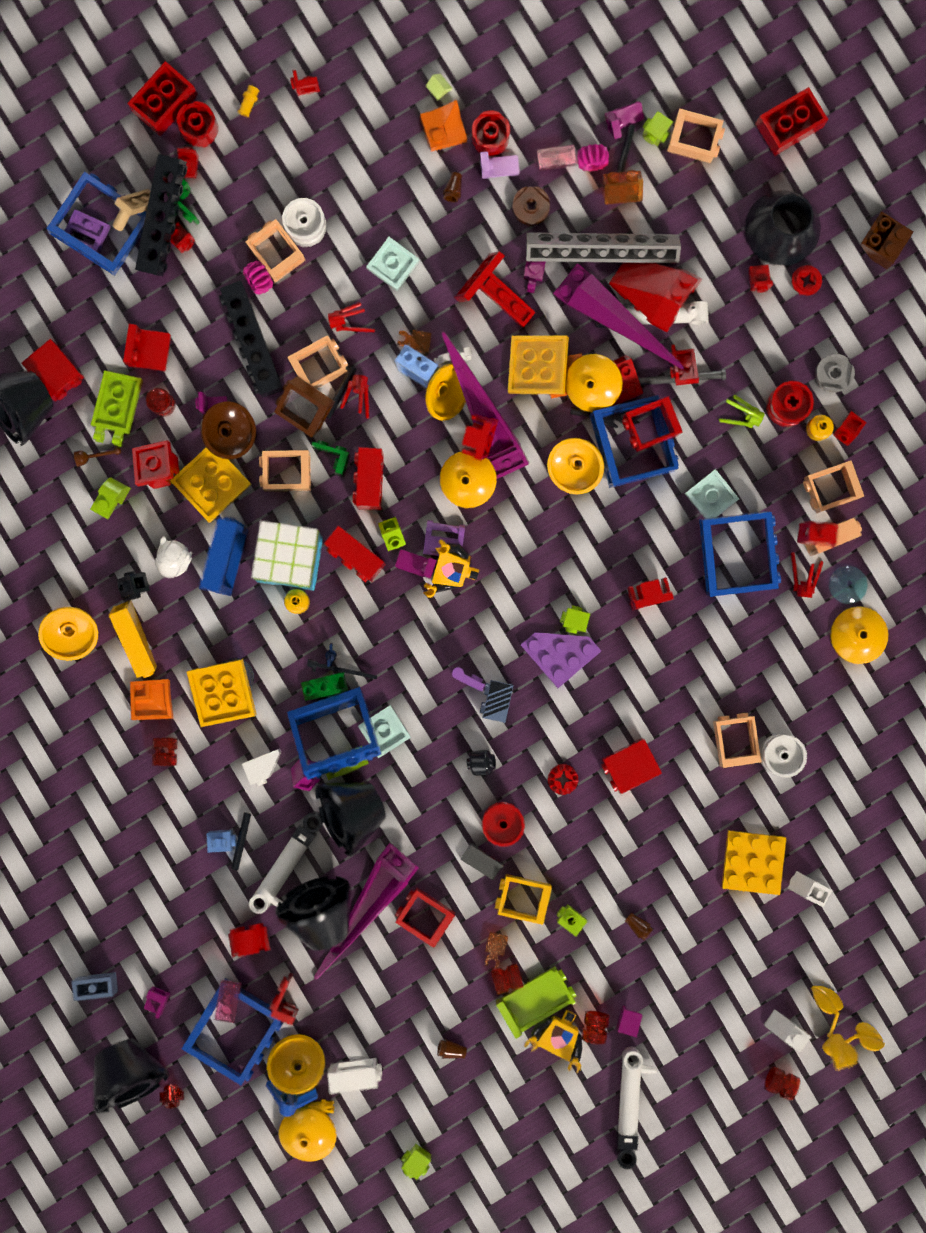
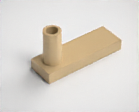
M146 189L118 197L115 205L120 210L112 226L116 230L123 231L131 215L147 211L151 191Z

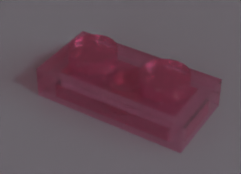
M574 145L536 151L539 171L577 166Z
M227 980L220 982L215 1020L229 1023L235 1022L241 983Z

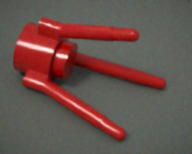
M361 303L328 314L331 329L336 328L337 332H375V329L343 326V324H346L345 317L365 312L364 308L350 311L360 307Z
M354 375L353 381H348V388L340 405V408L343 409L351 389H353L354 393L359 394L358 413L361 414L364 393L366 419H369L368 377Z
M792 552L793 591H797V596L812 598L824 562L820 561L811 583L814 564L812 563L807 582L801 581L799 585L795 553Z

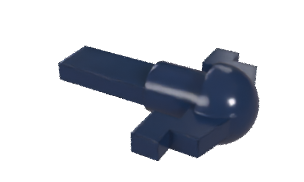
M330 643L329 650L325 654L327 667L332 666L333 661L337 657V653L333 650V643Z

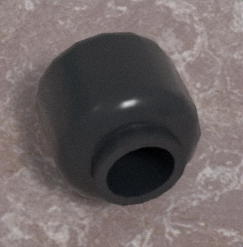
M489 750L473 751L470 754V758H467V769L471 770L475 776L490 775L493 769L496 768L495 755L491 754Z

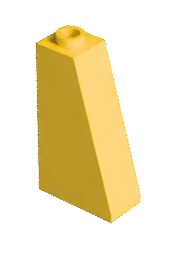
M132 600L114 606L109 617L136 677L143 676V678L153 675L157 665Z

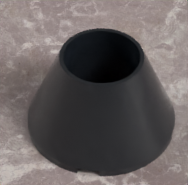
M779 190L765 194L752 205L746 216L745 238L748 246L759 259L771 265L789 266L801 262L811 254L820 237L821 224L816 209L805 197L792 191ZM785 210L793 213L800 222L801 232L798 234H787L779 230L774 223L773 212Z
M34 372L0 374V427L14 443L20 442V446H23L51 411L53 402L47 388Z
M368 781L321 783L316 786L315 796L316 799L320 798L321 802L319 811L329 834L339 848L343 846L346 850L344 852L345 855H355L386 818L385 808L378 792Z
M328 876L315 878L289 891L285 895L286 899L282 904L279 902L276 907L278 920L309 948L317 951L326 950L341 943L349 933L351 887L349 882L340 876H336V879H328Z
M134 1039L122 1040L108 1046L94 1057V1111L96 1113L109 1112L108 1108L117 1106L120 1109L146 1097L160 1087L159 1083L163 1079L164 1081L168 1080L170 1076L168 1070Z

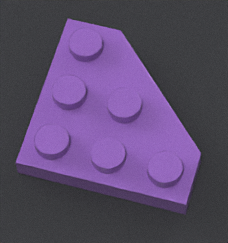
M535 632L521 644V647L557 688L562 686L601 652L588 636Z

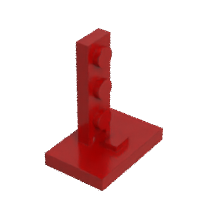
M500 251L489 253L454 298L459 303L467 302L480 289L521 327H525L536 312L492 273L505 256Z

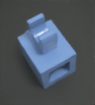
M233 830L207 832V852L232 851L237 844L236 834L233 835Z

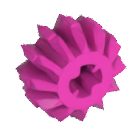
M589 144V146H583L582 149L578 150L577 164L579 169L591 172L608 166L609 152L604 145Z
M260 261L251 262L243 268L245 280L254 293L261 295L272 288L273 281Z

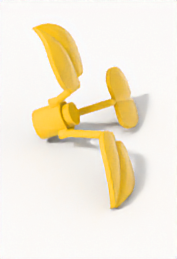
M811 987L818 1007L827 1014H835L832 1026L827 1034L828 1039L822 1045V1048L827 1055L832 1057L836 1070L853 1066L857 1063V1052L852 1045L848 1044L854 1039L859 1038L860 1044L870 1051H878L885 1046L879 1032L865 1022L857 1024L855 1027L857 1034L847 1040H844L840 1034H833L839 1017L838 1011L843 1009L842 1000L833 990L827 987Z

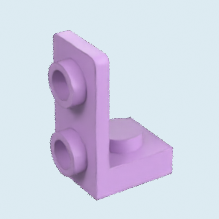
M480 152L482 179L519 175L517 155L489 158L488 152Z

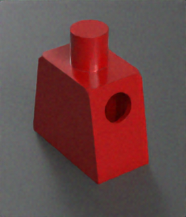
M814 521L799 523L797 543L834 548L837 543L839 525Z

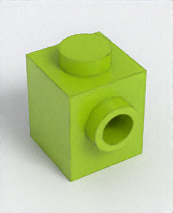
M657 111L652 119L648 118L643 125L644 132L642 136L646 142L658 147L661 141L665 143L670 136L669 130L673 121Z
M396 517L378 523L388 551L406 545Z
M573 605L571 608H567L566 612L562 611L560 622L563 623L562 627L566 628L565 632L577 634V631L585 633L590 613L582 612L583 608Z
M568 904L566 907L562 906L556 914L558 917L556 919L557 923L574 936H577L588 922L586 917Z
M415 1143L410 1151L407 1150L401 1158V1161H403L401 1167L403 1173L407 1177H413L418 1180L420 1175L424 1176L430 1167L428 1164L431 1162V1154Z

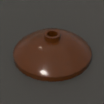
M225 401L211 406L205 412L201 421L200 432L204 445L213 455L222 459H236L245 455L252 448L256 437V426L253 417L246 408L238 403ZM222 428H224L226 431L225 435H223L221 432Z

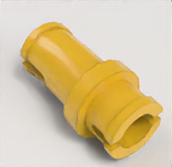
M248 85L247 91L243 93L244 98L238 110L239 114L245 117L250 116L254 102L258 100L257 95L260 91L258 88Z
M322 1099L320 1102H310L304 1105V1107L319 1109L325 1114H334V1100L326 1101V1099Z

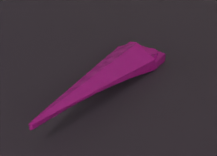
M578 263L553 293L554 296L568 307L608 327L676 367L684 369L683 365L591 273Z
M443 331L442 336L470 415L478 414L499 420L487 457L495 468L497 479L529 465V460L520 442L448 335ZM472 420L473 423H479L484 425V423Z
M389 843L377 858L370 876L350 913L347 937L330 949L316 972L314 979H318L409 884L408 881L418 870L419 867L392 843Z

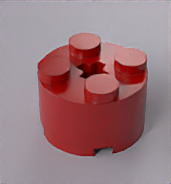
M194 101L188 105H183L178 111L176 118L178 129L187 143L195 147L205 148L215 140L218 134V122L207 104Z
M488 110L482 112L472 125V143L478 153L488 152V156H495L505 151L510 138L509 121L498 111Z
M263 923L253 924L247 930H245L244 926L233 928L228 934L232 958L259 953L264 949L265 951L270 950L267 926H264Z

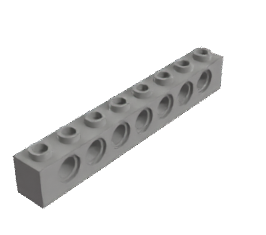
M526 233V261L679 263L681 243L679 234Z

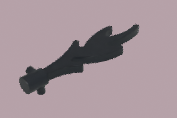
M571 407L570 415H583L589 419V415L592 413L581 410L578 407ZM626 412L603 417L604 424L617 429L618 425L613 421L622 423L623 418L621 415H624ZM633 421L634 425L640 423V421Z
M308 659L307 667H312V672L316 671V667L377 679V675L331 665L327 667L326 664L318 663V661Z

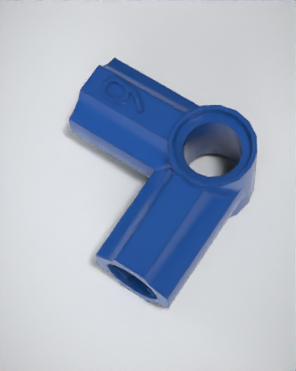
M271 1080L266 1083L267 1089L279 1106V1113L286 1117L292 1116L297 1109L318 1098L315 1087L301 1094H287L277 1089Z

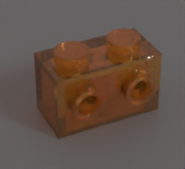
M630 170L628 172L603 174L602 195L605 205L643 201V178L641 171Z

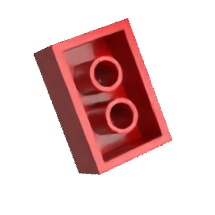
M165 61L127 104L138 118L161 136L176 120L180 108L185 104H190L198 94L194 85Z
M808 87L760 115L755 125L773 155L776 156L822 129L829 119Z
M359 447L358 453L355 452L354 463L358 470L354 472V483L357 486V491H353V503L358 510L381 511L382 448Z
M340 526L334 530L324 543L329 554L334 558L338 556L342 558L341 563L349 570L353 568L357 570L356 575L364 582H367V580L372 582L386 565Z

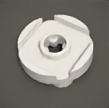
M470 347L463 348L464 351H458L465 362L472 360ZM449 352L434 358V362L438 364L439 368L452 363Z

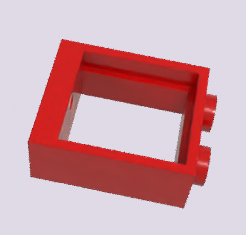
M669 396L626 412L623 415V427L629 431L631 436L629 437L630 444L637 452L683 433ZM660 407L670 433L641 444L631 418Z
M417 887L415 891L410 890L405 900L408 902L404 908L400 906L394 916L397 917L395 923L435 948L455 917V912ZM417 897L445 914L431 937L403 920Z

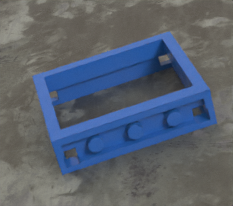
M84 171L46 229L50 235L115 276L142 236L147 211L136 214L141 217V220L113 262L58 227L87 183L115 201L118 197H122L110 184L104 185L95 174L91 173L89 175Z
M659 395L596 410L589 415L598 449L604 460V471L609 488L671 473L679 469V458L674 453V440L671 438L660 443L667 467L619 479L603 417L631 411L660 400ZM660 407L651 410L658 437L668 434V427Z
M762 511L699 519L706 594L709 597L779 589L778 583H781L780 572H777L779 555L775 553L777 536L773 532V526H775L776 521L772 512ZM764 519L770 583L717 589L711 525Z
M224 516V519L218 518L199 588L227 596L232 595L249 531L244 528V524L235 518Z
M360 687L287 712L302 770L308 780L315 777L318 779L321 775L335 773L341 768L355 766L361 761L372 760L373 757L382 755L367 703ZM359 704L371 743L308 765L298 725Z
M225 978L182 1047V1050L239 1085H242L244 1080L247 1082L250 1080L254 1073L251 1070L254 1064L259 1065L264 1056L261 1052L264 1047L269 1048L274 1040V1037H272L275 1030L279 1031L284 1022L270 1016L272 1010L269 1009V1004ZM226 991L274 1020L242 1074L194 1045Z

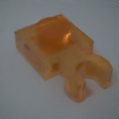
M413 330L412 335H409L406 331H399V335L406 338L405 341L397 342L399 346L404 347L405 344H409L415 351L429 353L432 333Z
M489 931L485 952H489L490 955L485 958V966H488V962L493 959L496 961L495 968L499 967L498 955L504 956L508 936Z

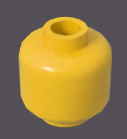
M826 415L814 416L808 421L806 426L807 435L815 441L825 440L832 434L834 429L832 420Z
M293 589L285 595L284 605L289 612L301 614L309 608L310 598L305 591Z

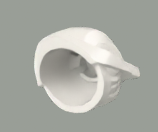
M163 536L155 559L156 568L163 577H177L187 570L192 559V552L189 553L188 548L184 544L176 540L167 541L166 537Z

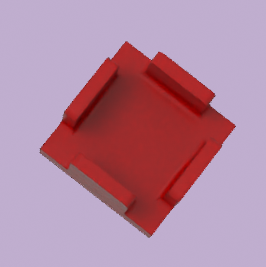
M473 414L471 419L484 423V425L473 423V426L466 427L462 444L474 449L465 447L461 453L482 461L489 455L499 420Z
M168 440L132 448L135 485L138 487L149 485L153 489L170 486L171 481L169 479H174V474L180 473L178 456L171 451V443Z
M667 577L661 579L664 593H662L658 579L637 585L636 591L639 600L636 599L633 586L628 587L631 609L635 610L673 600V593L670 591Z

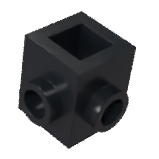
M135 571L124 573V577L117 579L121 598L129 597L130 600L141 598V594L150 591L145 572L135 574Z

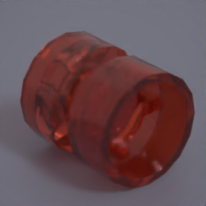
M154 388L146 396L147 407L160 417L171 415L176 408L174 398L165 389Z
M152 738V749L155 750V753L152 754V765L176 766L177 754L175 750L178 749V738ZM162 747H168V752H161Z
M517 963L508 965L506 970L502 968L491 970L497 995L508 992L509 988L512 990L524 988Z
M585 1011L584 1024L586 1027L582 1030L581 1039L592 1044H606L608 1032L605 1028L609 1027L610 1015L599 1011Z
M773 1066L767 1074L764 1089L773 1094L779 1093L780 1097L792 1101L798 1093L800 1078L791 1073L786 1075L784 1070Z

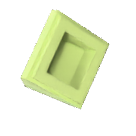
M441 74L433 75L426 84V87L437 101L452 90V87Z

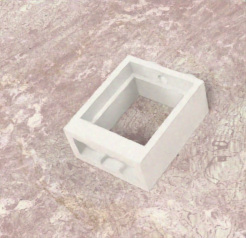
M377 1058L331 1063L328 1072L330 1094L377 1088L382 1076L381 1063L378 1064Z

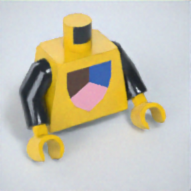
M439 540V544L442 547L435 548L439 553V557L432 578V583L434 584H424V587L429 589L423 592L427 597H433L438 592L462 587L465 577L477 580L479 569L469 567L471 557L460 544L445 543L444 540Z
M566 1010L562 1019L553 1015L551 1018H546L537 1023L530 1035L531 1039L527 1040L524 1046L527 1047L530 1042L533 1045L531 1052L539 1046L567 1061L571 1059L572 1061L568 1065L569 1071L572 1065L577 1067L576 1073L581 1069L579 1061L581 1060L583 1049L582 1037L578 1027L572 1024L576 1014Z

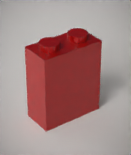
M49 339L21 362L27 371L34 372L47 388L51 399L54 401L63 399L67 395V391L79 386L84 378L52 339Z
M644 738L602 758L603 764H601L604 773L606 775L609 774L612 778L610 784L614 792L618 791L620 794L662 774Z

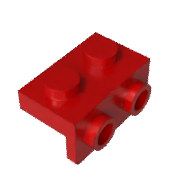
M672 344L670 353L684 368L680 369L675 365L670 367L671 378H675L676 386L699 383L694 348L676 351L675 344Z

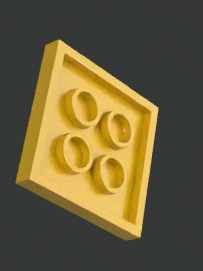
M512 336L508 393L565 394L569 337Z
M207 448L188 463L179 474H176L174 479L170 480L209 523L252 485L229 459L219 458L213 455Z
M243 659L187 671L201 727L257 715Z
M727 830L721 888L780 895L786 837Z

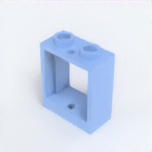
M406 344L395 360L399 372L426 389L431 377L439 369L438 364Z

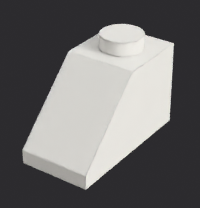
M281 749L242 763L250 785L256 784V787L267 783L266 779L271 777L280 757Z
M797 871L790 879L788 889L824 907L832 892L831 889Z
M775 1009L764 1023L765 1027L800 1053L811 1038L804 1029Z

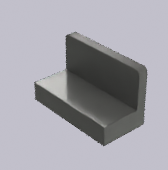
M472 843L469 844L460 859L494 880L500 868L502 869L504 866L503 862Z

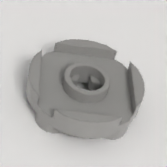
M831 354L823 358L815 369L817 386L830 393H839L845 390L853 382L855 376L854 367L848 361L849 359L841 354ZM833 369H836V372L839 373V376H836V378L830 375Z

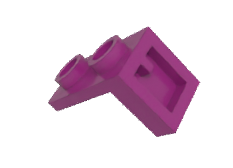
M640 101L604 113L608 132L614 139L622 137L621 129L623 127L644 120L642 103Z
M198 392L199 397H196L195 400L196 408L204 415L211 406L228 401V397H207L203 392Z
M400 550L395 567L431 580L437 560Z

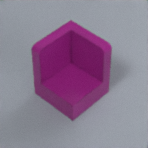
M300 759L291 768L294 788L310 791L320 781V778L317 779L316 777L309 780L306 778ZM307 760L308 765L315 763V761Z
M152 986L147 993L144 1009L156 1013L155 1018L159 1019L163 1014L170 993Z
M622 1005L616 1026L617 1031L637 1037L643 1017L642 1014L628 1010L626 1006Z

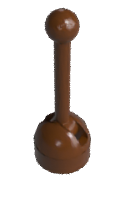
M116 447L114 450L90 455L84 451H75L74 459L76 466L85 465L89 458L110 454L119 455L121 449Z

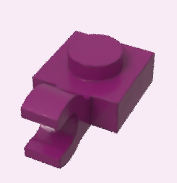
M526 261L524 278L529 279L527 292L534 293L536 281H542L546 261Z

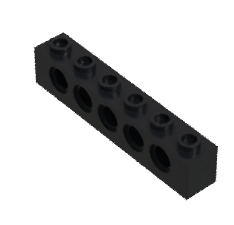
M158 154L135 270L157 276H163L167 270V255L171 251L170 240L175 232V216L179 212L178 201L183 193V177L187 173L186 161ZM172 173L173 179L171 182H168V175ZM168 192L169 199L165 202L164 195ZM162 212L165 213V218L163 221L160 220V214ZM158 231L161 232V238L159 240L156 239V233ZM154 250L157 251V257L155 259L152 258V253Z
M240 280L221 287L220 291L222 294L219 295L222 305L227 306L228 312L225 314L229 324L233 323L235 330H232L235 340L241 343L242 347L239 348L242 358H246L249 365L246 366L249 376L254 377L255 383H253L256 394L260 393L261 397L265 398L283 391V386L244 284ZM240 301L241 306L239 308H232L234 302ZM248 319L247 325L239 326L240 320ZM249 336L255 337L252 344L246 343V339ZM255 354L262 355L258 362L252 361ZM266 371L268 372V377L264 380L259 379L260 373Z

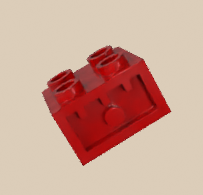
M129 324L123 362L130 367L166 371L171 334L143 330L135 324Z
M625 355L612 360L618 366L623 382L621 394L612 405L615 406L642 395L643 391L632 358Z
M289 973L288 977H283L277 989L280 994L275 995L269 1008L272 1010L271 1017L291 1026L299 1010L296 1009L294 1004L290 1002L282 1003V1000L293 977V973Z

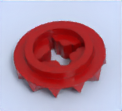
M810 265L799 267L792 276L793 290H796L799 295L809 296L815 294L822 285L821 273ZM808 275H810L809 282H811V284L808 283L805 287H803L804 281L801 280V278L805 279Z
M559 764L550 770L548 785L553 792L566 795L570 794L577 787L579 780L577 772L573 767L567 764ZM564 771L565 777L571 779V781L565 782L562 788L561 782L555 780V778L562 777Z

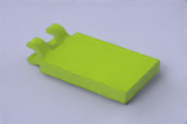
M104 370L91 421V426L96 427L93 435L95 442L103 443L105 430L114 431L112 444L122 447L124 434L130 435L143 382L142 378Z

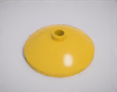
M588 354L582 356L570 366L567 372L565 387L568 397L575 406L587 412L611 407L621 394L623 385L622 375L618 366L604 355ZM589 381L594 383L593 388L588 386Z
M453 363L439 368L431 377L426 389L425 400L427 410L432 417L441 421L450 420L455 417L466 403Z
M568 438L559 442L552 449L548 457L547 468L551 480L559 489L570 494H584L593 490L600 483L604 474V460L600 451L591 442L581 438ZM576 460H580L582 465H578Z
M461 452L449 457L440 472V486L444 495L450 502L463 508L477 507L488 501L493 495L497 484L495 468L488 458L480 461L474 459L473 456ZM464 477H468V484L463 482Z
M61 607L51 611L43 618L39 626V641L42 648L52 657L65 661L77 660L88 655L96 646L98 627L93 617L86 611L76 607ZM70 626L72 627V629L67 630L66 627Z
M852 607L844 610L835 618L830 631V639L835 652L842 659L855 664H864L875 660L883 653L888 642V629L884 619L876 611L867 607ZM862 631L866 634L865 638L860 637Z
M301 1034L290 1035L281 1039L272 1048L267 1060V1073L271 1082L277 1089L287 1094H301L309 1091L320 1081L325 1070V1056L322 1048L314 1039ZM297 1065H301L302 1067L300 1070H295V1067Z
M300 1107L292 1116H284L279 1127V1139L285 1151L302 1161L323 1159L333 1150L337 1138L336 1128L331 1118L321 1110L312 1107Z

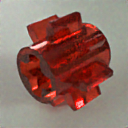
M168 1084L164 1087L163 1092H159L160 1102H162V1105H165V1108H177L180 1105V1101L184 1100V1091L177 1084Z

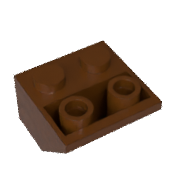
M881 211L860 245L872 261L888 269L894 264L914 231Z

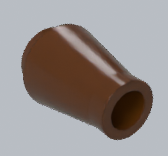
M458 172L451 173V177L443 190V198L451 203H456L461 198L462 175Z
M632 912L625 919V922L638 939L641 938L644 941L653 931L650 923L634 915Z
M447 1039L439 1041L437 1056H441L442 1059H465L467 1047Z

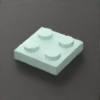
M388 237L366 268L398 291L420 260L392 238Z
M716 469L685 493L704 519L719 516L739 500L738 496Z
M391 705L371 717L382 755L377 756L378 758L411 738ZM363 722L358 727L370 744L365 722Z

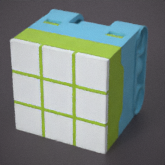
M261 521L252 578L257 583L278 584L314 591L323 537L317 529Z

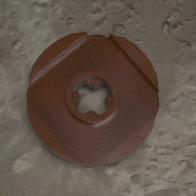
M540 187L521 188L513 198L512 211L519 222L531 227L540 224L549 214V196ZM528 202H529V203H532V202H535V203H536L535 206H534V207H535L534 210H533V209H530V210L527 209V207H528L527 203H528Z

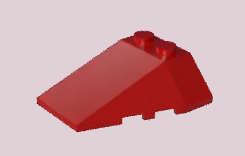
M623 262L609 282V285L625 300L628 299L634 305L636 311H641L647 317L646 320L650 324L668 333L677 318L679 310L690 293H694L702 278L687 270L658 263Z

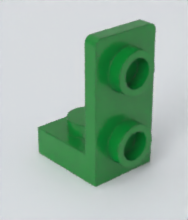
M183 179V193L178 201L179 209L184 213L182 216L190 224L193 221L198 225L200 222L197 217L180 202L181 199L184 200L189 195L191 190L189 184Z
M318 440L317 443L312 442L311 446L313 448L340 456L335 459L333 469H336V475L344 477L350 458V453L346 452L347 449L341 446H336V448L329 447V443Z
M344 672L301 683L305 701L348 691Z

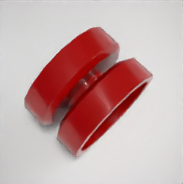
M784 382L767 399L766 409L768 416L779 426L791 427L797 425L810 415L814 404L813 395L810 389L801 382Z
M505 801L496 802L487 808L482 818L483 833L487 840L494 845L501 847L511 846L518 842L523 835L525 828L523 815L519 808L512 803ZM501 821L506 822L505 828L500 826Z

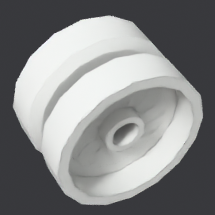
M298 198L291 201L285 207L282 215L283 226L296 245L311 247L323 239L326 232V219L321 207L314 200Z
M775 734L768 737L761 745V764L767 772L773 775L787 778L795 776L803 770L807 762L805 746L799 739L791 735Z

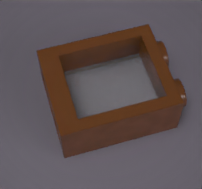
M296 376L291 381L288 380L283 386L284 393L276 400L275 404L277 407L274 413L312 438L322 428L335 401Z

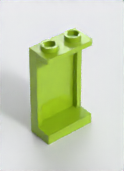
M556 966L496 1000V1006L515 1039L522 1036L523 1031L569 1004H576L574 998L577 995L571 986L567 987L564 982L567 978L562 969L558 971Z

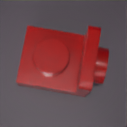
M296 70L292 71L291 85L292 89H296L298 96L320 92L317 76H306L298 80Z
M187 146L177 148L178 159L186 161L187 173L185 178L196 179L199 160L196 150Z
M177 223L170 242L181 253L190 250L195 239Z
M769 265L750 266L748 268L751 291L757 290V293L767 292L773 285V280L770 281Z
M851 411L840 427L834 432L833 436L848 446L859 435L867 422Z

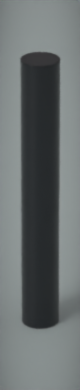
M628 125L614 178L617 182H621L635 130L634 125Z
M351 365L332 399L335 403L327 416L328 419H331L348 387V381L352 380L357 368Z
M248 812L243 814L231 866L233 870H239L251 813Z

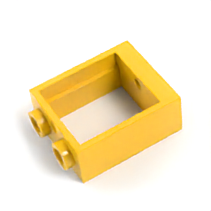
M506 874L505 879L501 878L499 890H502L501 897L496 899L495 909H498V915L543 925L552 886L548 883ZM510 881L542 889L536 915L504 908Z

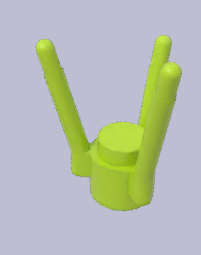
M736 395L733 398L747 408L729 399L726 400V403L746 412L745 420L748 421L720 418L719 422L742 425L752 428L753 425L760 426L764 418V412L759 411L760 409Z

